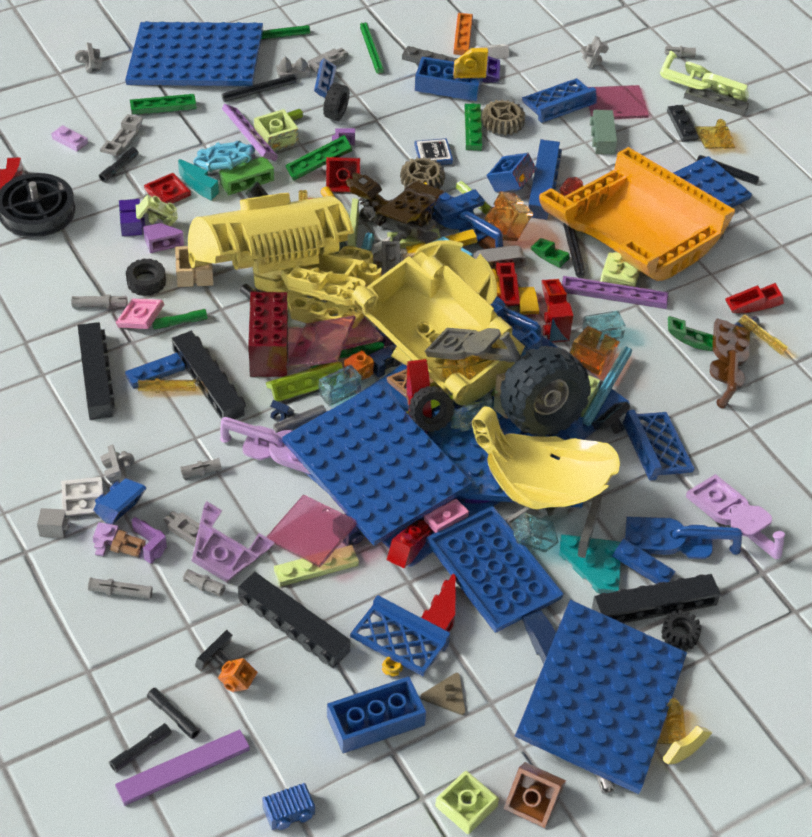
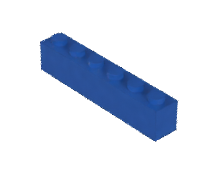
M540 139L536 161L537 170L534 172L527 217L548 219V213L540 204L539 195L551 188L556 191L557 181L554 180L558 179L562 149H559L560 142Z

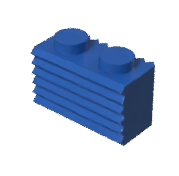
M306 783L298 784L297 786L262 798L263 810L271 830L277 828L278 830H284L291 823L297 821L306 822L315 815V804Z

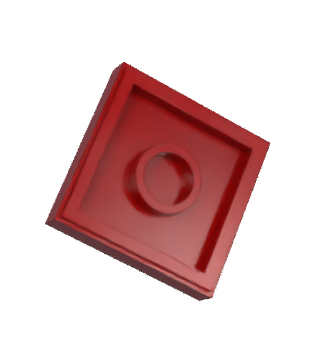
M174 173L144 185V190L151 197L157 196L162 202L167 204H173L191 196V191Z

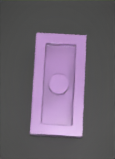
M63 125L51 133L53 140L76 152L88 144L87 137Z

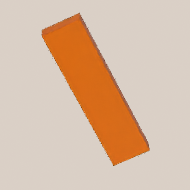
M458 13L453 54L463 55L469 50L473 14Z

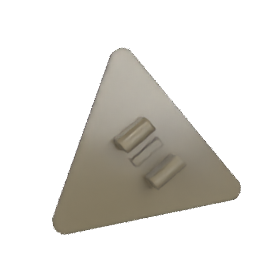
M454 673L421 694L420 698L426 702L459 715L465 714L459 673Z

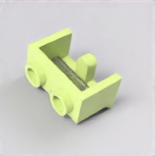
M147 195L139 205H136L137 219H141L147 213L151 224H154L158 218L163 221V224L172 226L178 219L175 205L162 202L157 196L151 197Z

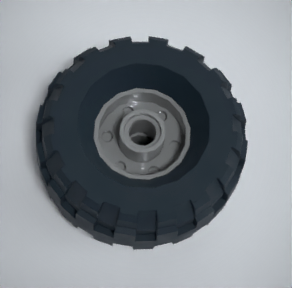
M540 346L539 349L535 350L533 348L527 351L524 356L520 357L518 362H515L511 368H508L505 373V380L501 382L500 387L501 406L505 410L507 417L524 433L529 432L531 435L539 437L558 434L561 430L569 428L570 424L575 420L577 421L582 415L581 412L586 408L589 402L588 396L591 394L589 374L581 362L565 349L552 346Z

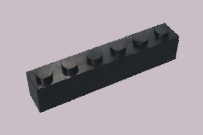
M100 322L79 324L77 326L89 420L113 417L112 409H115L114 397L110 398V395H114L112 383L108 384V381H112L110 369L106 370V367H110L109 358L104 356V354L108 353L107 343L102 341L106 340L105 329H101Z
M192 330L173 337V352L179 355L185 365V369L220 419L228 417L235 420L245 416V400L242 396L239 397L235 386L229 383L225 372H221L217 361L213 360L209 350L203 347L200 337L195 336Z
M254 571L238 586V599L244 606H249L259 617H264L270 621L274 628L281 629L291 640H296L307 652H312L318 656L322 663L329 664L334 668L350 652L351 640L257 572Z
M700 574L686 579L679 578L675 581L659 582L649 586L642 585L633 589L600 593L594 596L592 609L621 623H628L672 614L673 611L678 613L679 610L685 612L716 606L721 593L712 574Z

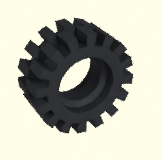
M679 610L678 614L676 611H673L664 620L661 630L662 639H665V643H670V645L680 650L683 648L684 651H687L688 647L693 649L694 645H697L701 634L702 626L699 625V619L695 620L696 616L694 614L689 616L690 612L686 611V614H683V610ZM683 627L689 631V634H678L673 628Z

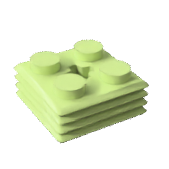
M609 252L600 282L636 287L640 271L626 263L622 259L621 254Z
M464 771L436 798L435 806L466 834H470L498 807L499 798L468 771Z

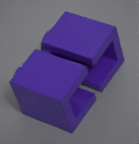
M140 199L119 200L122 237L143 235L142 228L146 226L145 217L137 219L136 205L140 204Z

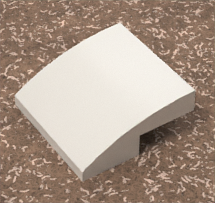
M102 477L61 481L62 509L66 510V516L95 513L93 511L96 505L95 500L103 493Z

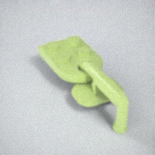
M672 51L669 52L660 72L662 78L696 90L709 88L719 94L728 95L747 102L749 98L747 85L713 74L703 66L686 62V71L690 76L670 70L669 68L674 58H677V55ZM694 77L701 78L702 80H696L694 79Z

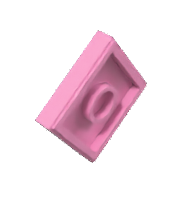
M132 299L116 321L118 328L149 329L165 304L163 300Z

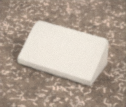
M506 44L475 47L488 48V56L492 58L509 57V46Z

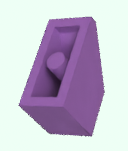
M162 223L143 227L144 239L150 253L184 246L182 230Z

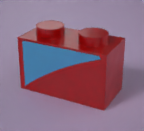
M570 303L548 304L547 312L544 313L545 325H543L542 330L543 335L552 343L570 341L574 317Z

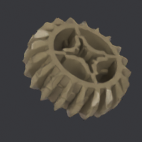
M495 100V102H490L483 109L482 123L493 134L512 135L513 133H518V130H522L526 115L520 104H515V101Z
M424 156L423 158L416 157L415 160L411 158L410 161H406L402 165L400 172L401 184L404 185L405 189L413 181L426 182L427 185L440 189L443 187L445 180L444 167L441 166V163H437L436 160H431V158L425 159Z

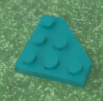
M561 534L559 556L563 560H567L573 566L572 569L582 579H586L597 593L619 591L620 561L612 557L621 541L591 538L586 557L582 558L578 557L581 536Z

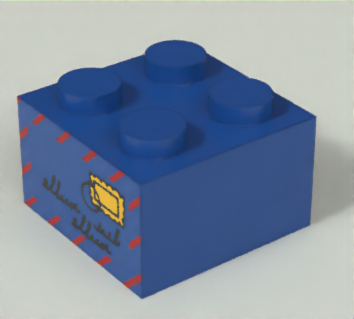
M529 153L502 156L486 176L495 192L520 190L532 177L537 168Z

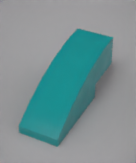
M182 159L178 160L179 174L184 182L196 193L212 201L219 194L218 180L209 177L207 170Z

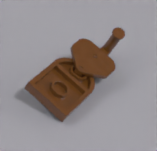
M717 318L714 322L712 347L718 359L710 363L709 372L715 380L727 384V390L716 401L717 406L723 409L727 406L737 388L744 385L745 375L739 366H742L749 357L750 330Z

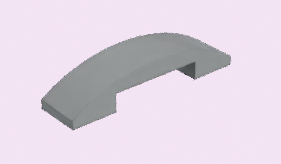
M127 114L121 122V129L112 141L107 140L100 152L115 156L123 154L134 141L141 127L143 117Z

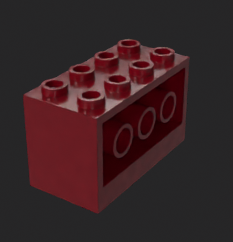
M250 292L248 341L250 377L287 376V292Z

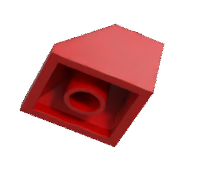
M326 157V186L332 192H350L346 179H353L354 173L360 174V158Z

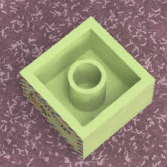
M284 109L254 118V128L273 151L298 144V127Z

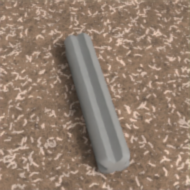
M319 405L275 423L273 429L276 433L293 429L324 414L326 408L323 405Z

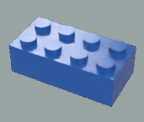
M421 57L415 75L414 91L477 101L483 78H454L453 61Z
M408 676L327 703V719L342 754L425 726L426 710Z

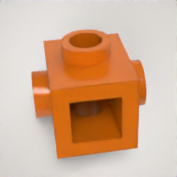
M360 351L344 360V373L357 384L373 375L374 361L370 356Z
M242 658L226 662L218 679L227 690L236 692L248 689L258 672Z

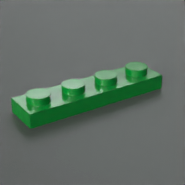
M195 94L130 99L132 115L197 109Z
M465 103V150L482 151L481 104Z
M343 135L286 164L285 167L292 180L295 181L326 165V157L340 158L353 150L346 136Z

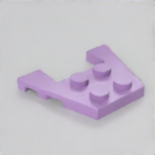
M206 501L191 561L227 583L271 549L275 542L259 533L249 549L212 527L222 510Z

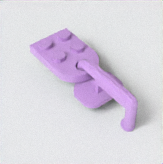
M228 417L222 418L220 427V440L226 443L231 440L232 437L229 434V430L246 435L247 438L242 449L246 456L257 460L271 457L278 464L310 474L282 441V436L293 430H283L276 433L273 429L267 427L253 426Z
M716 474L687 491L686 498L713 520L720 524L731 525L732 528L741 529L743 536H747L774 559L781 558L785 533L782 531L775 532L773 534L775 543H773L760 532L771 524L772 516L760 506L749 505L744 496Z

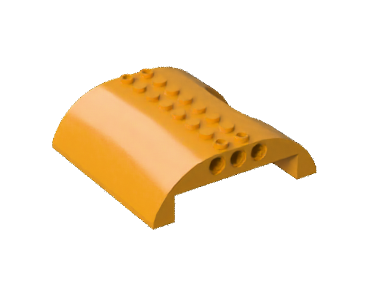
M630 147L618 152L614 170L574 192L563 196L551 188L539 195L540 204L547 213L569 227L598 239L620 253L626 263L656 281H663L673 277L707 254L720 239L735 213V209Z

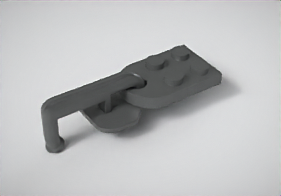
M447 327L425 350L427 357L461 360L471 355L482 359L518 362L520 360V354L509 335L510 333L506 332L501 336L500 330L495 328H486L478 332L477 330ZM499 338L504 342L507 349L493 348L492 345Z

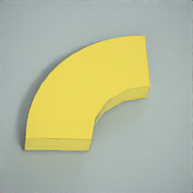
M696 726L688 736L672 744L663 760L670 765L685 760L705 743L712 732L705 727Z

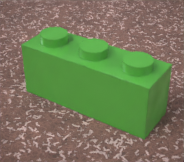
M264 157L251 160L248 163L244 162L233 167L231 170L229 168L219 170L220 184L229 196L249 189L257 181L260 185L274 181V167Z

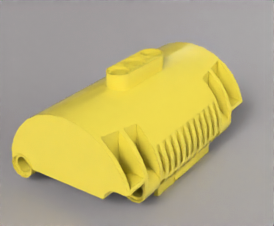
M279 193L241 199V210L200 216L192 220L188 235L189 263L192 268L208 266L210 263L216 264L232 261L234 269L239 270L253 267L254 259H256L258 274L291 269L297 265L300 267L319 264V253L325 255L339 252V242L348 241V234H352L354 231L346 209L333 196L291 202L290 193Z
M423 252L413 258L408 256L369 286L361 285L352 294V303L362 310V313L412 361L427 360L429 377L448 395H453V400L459 405L473 403L487 394L496 386L497 374L506 373L508 368H511L515 362L487 360L474 355L461 360L427 357L425 350L447 327L477 330L478 332L486 328L499 329L501 336L506 332L510 333L509 335L520 355L525 347L512 335V327L501 317H498L496 312H494V308L447 265L444 266L435 256L427 257ZM499 338L492 345L493 348L507 349L504 342Z

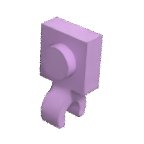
M98 522L93 535L94 548H96L95 555L104 556L107 545L111 546L119 530L118 525Z

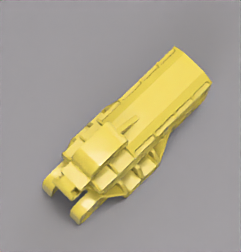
M345 246L337 254L322 255L319 253V264L303 267L297 265L295 268L258 274L256 259H254L252 268L255 288L265 292H287L288 311L291 319L314 326H322L327 322L349 329L357 327L365 315L362 313V310L352 303V294L359 286L365 285L367 287L382 276L381 268L378 269L377 265L373 264V253L354 246Z

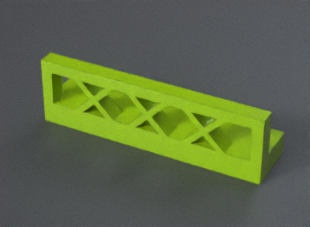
M332 361L265 383L266 387L271 389L273 399L279 402L345 381L346 378L342 363Z

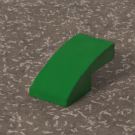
M540 238L530 247L540 258L559 268L570 259L568 252L556 249L555 242Z

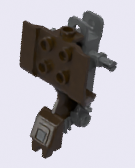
M354 173L353 179H346L350 193L361 197L359 201H362L360 205L364 207L360 210V217L365 221L368 220L376 223L379 227L384 226L397 231L398 234L393 237V241L405 240L410 236L417 241L427 244L438 238V234L431 231L437 225V222L432 220V214L434 213L432 206L437 202L443 190L413 181L397 197L386 200L379 195L382 191L379 183L366 174Z

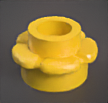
M387 657L382 663V671L385 675L395 677L403 670V665L395 662L390 657Z

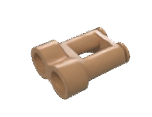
M118 530L111 544L110 551L122 552L139 558L141 548L145 546L146 540ZM127 543H131V544L137 545L138 547H137V548H134V547L128 546V545H126V544H127Z

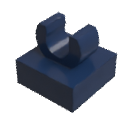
M273 400L270 407L274 411H272L270 418L275 420L276 416L281 414L280 422L286 419V415L292 417L295 410L290 406Z

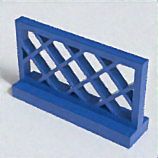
M575 78L522 97V102L538 115V121L543 123L596 104L597 93L594 87L588 88L579 79Z
M635 410L627 411L622 424L649 481L656 480L659 475L693 473L695 468L667 412L637 414ZM655 419H663L665 425L657 422ZM640 420L646 421L649 425L642 424ZM651 425L661 430L660 433L651 429ZM666 432L672 436V439L662 435V433ZM646 433H649L650 435L656 437V439L652 440L648 438ZM658 439L667 443L668 446L665 447L657 443ZM673 446L678 449L679 454L670 450L669 447ZM653 447L662 451V455L656 453ZM665 453L675 458L674 462L665 458ZM677 460L683 462L686 467L676 464ZM660 461L670 466V468H662Z
M377 595L373 600L371 608L350 633V637L424 676L439 654L448 647L450 633ZM375 614L382 618V621L371 623L370 618ZM395 625L400 628V631L389 632L388 626ZM384 626L386 633L375 635L373 628ZM370 629L371 635L362 636L358 633L360 630ZM412 634L418 637V640L408 642L406 635ZM392 637H403L404 643L393 644ZM388 638L389 645L381 646L377 644V640ZM431 644L437 648L434 651L426 652L424 645ZM421 646L422 653L411 654L409 647ZM406 648L408 655L399 656L395 653V650ZM424 658L425 664L423 667L414 664L413 660Z

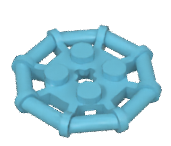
M239 140L222 144L218 142L207 149H200L197 152V157L193 160V164L205 168L208 172L227 168L231 170L239 164L250 162L255 148L253 145L243 144Z

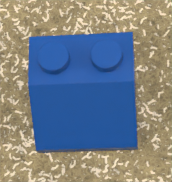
M126 478L121 483L116 481L109 488L110 492L108 494L102 493L95 500L96 505L93 511L106 524H114L139 502L147 488L145 485Z

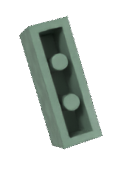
M594 110L593 116H590L589 125L592 126V147H595V154H615L617 136L613 110Z

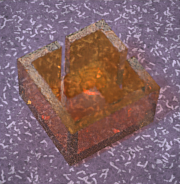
M500 191L493 203L495 207L490 208L485 221L502 232L503 240L518 241L533 216V212L523 204V201L515 193Z
M587 326L574 340L569 353L577 358L584 368L592 373L601 375L614 359L620 341L605 334L601 346L597 350L602 332Z

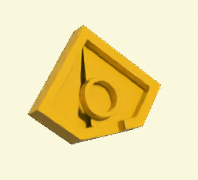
M471 48L455 60L454 78H486L488 48Z

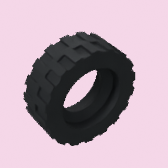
M333 83L330 86L324 101V117L335 121L342 119L349 103L350 91L348 86Z
M150 258L138 259L132 262L126 270L128 289L139 296H151L159 293L166 285L165 267H163L162 263ZM141 274L155 275L154 279L148 281L137 279Z
M436 386L421 388L410 400L409 415L425 431L434 432L444 428L454 415L453 400L445 391ZM430 400H436L440 404L439 413L431 418L424 416V405Z

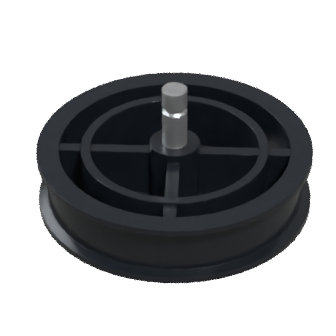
M47 173L25 174L10 180L0 189V222L5 229L23 237L48 236L64 229L74 218L76 208L73 190L64 179Z

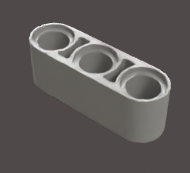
M518 245L479 250L473 255V258L477 259L479 254H481L489 263L491 269L496 268V263H514L515 269L522 268L526 264L523 250Z

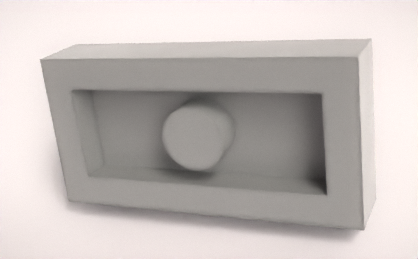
M285 56L280 64L276 65L278 78L292 74L296 78L310 77L308 62L302 57L292 64Z

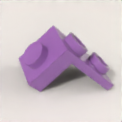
M335 128V135H332V141L345 135L349 144L355 145V128Z
M134 517L132 519L133 531L149 541L143 547L144 560L151 564L156 558H160L167 548L166 536L162 531L149 526L146 521Z

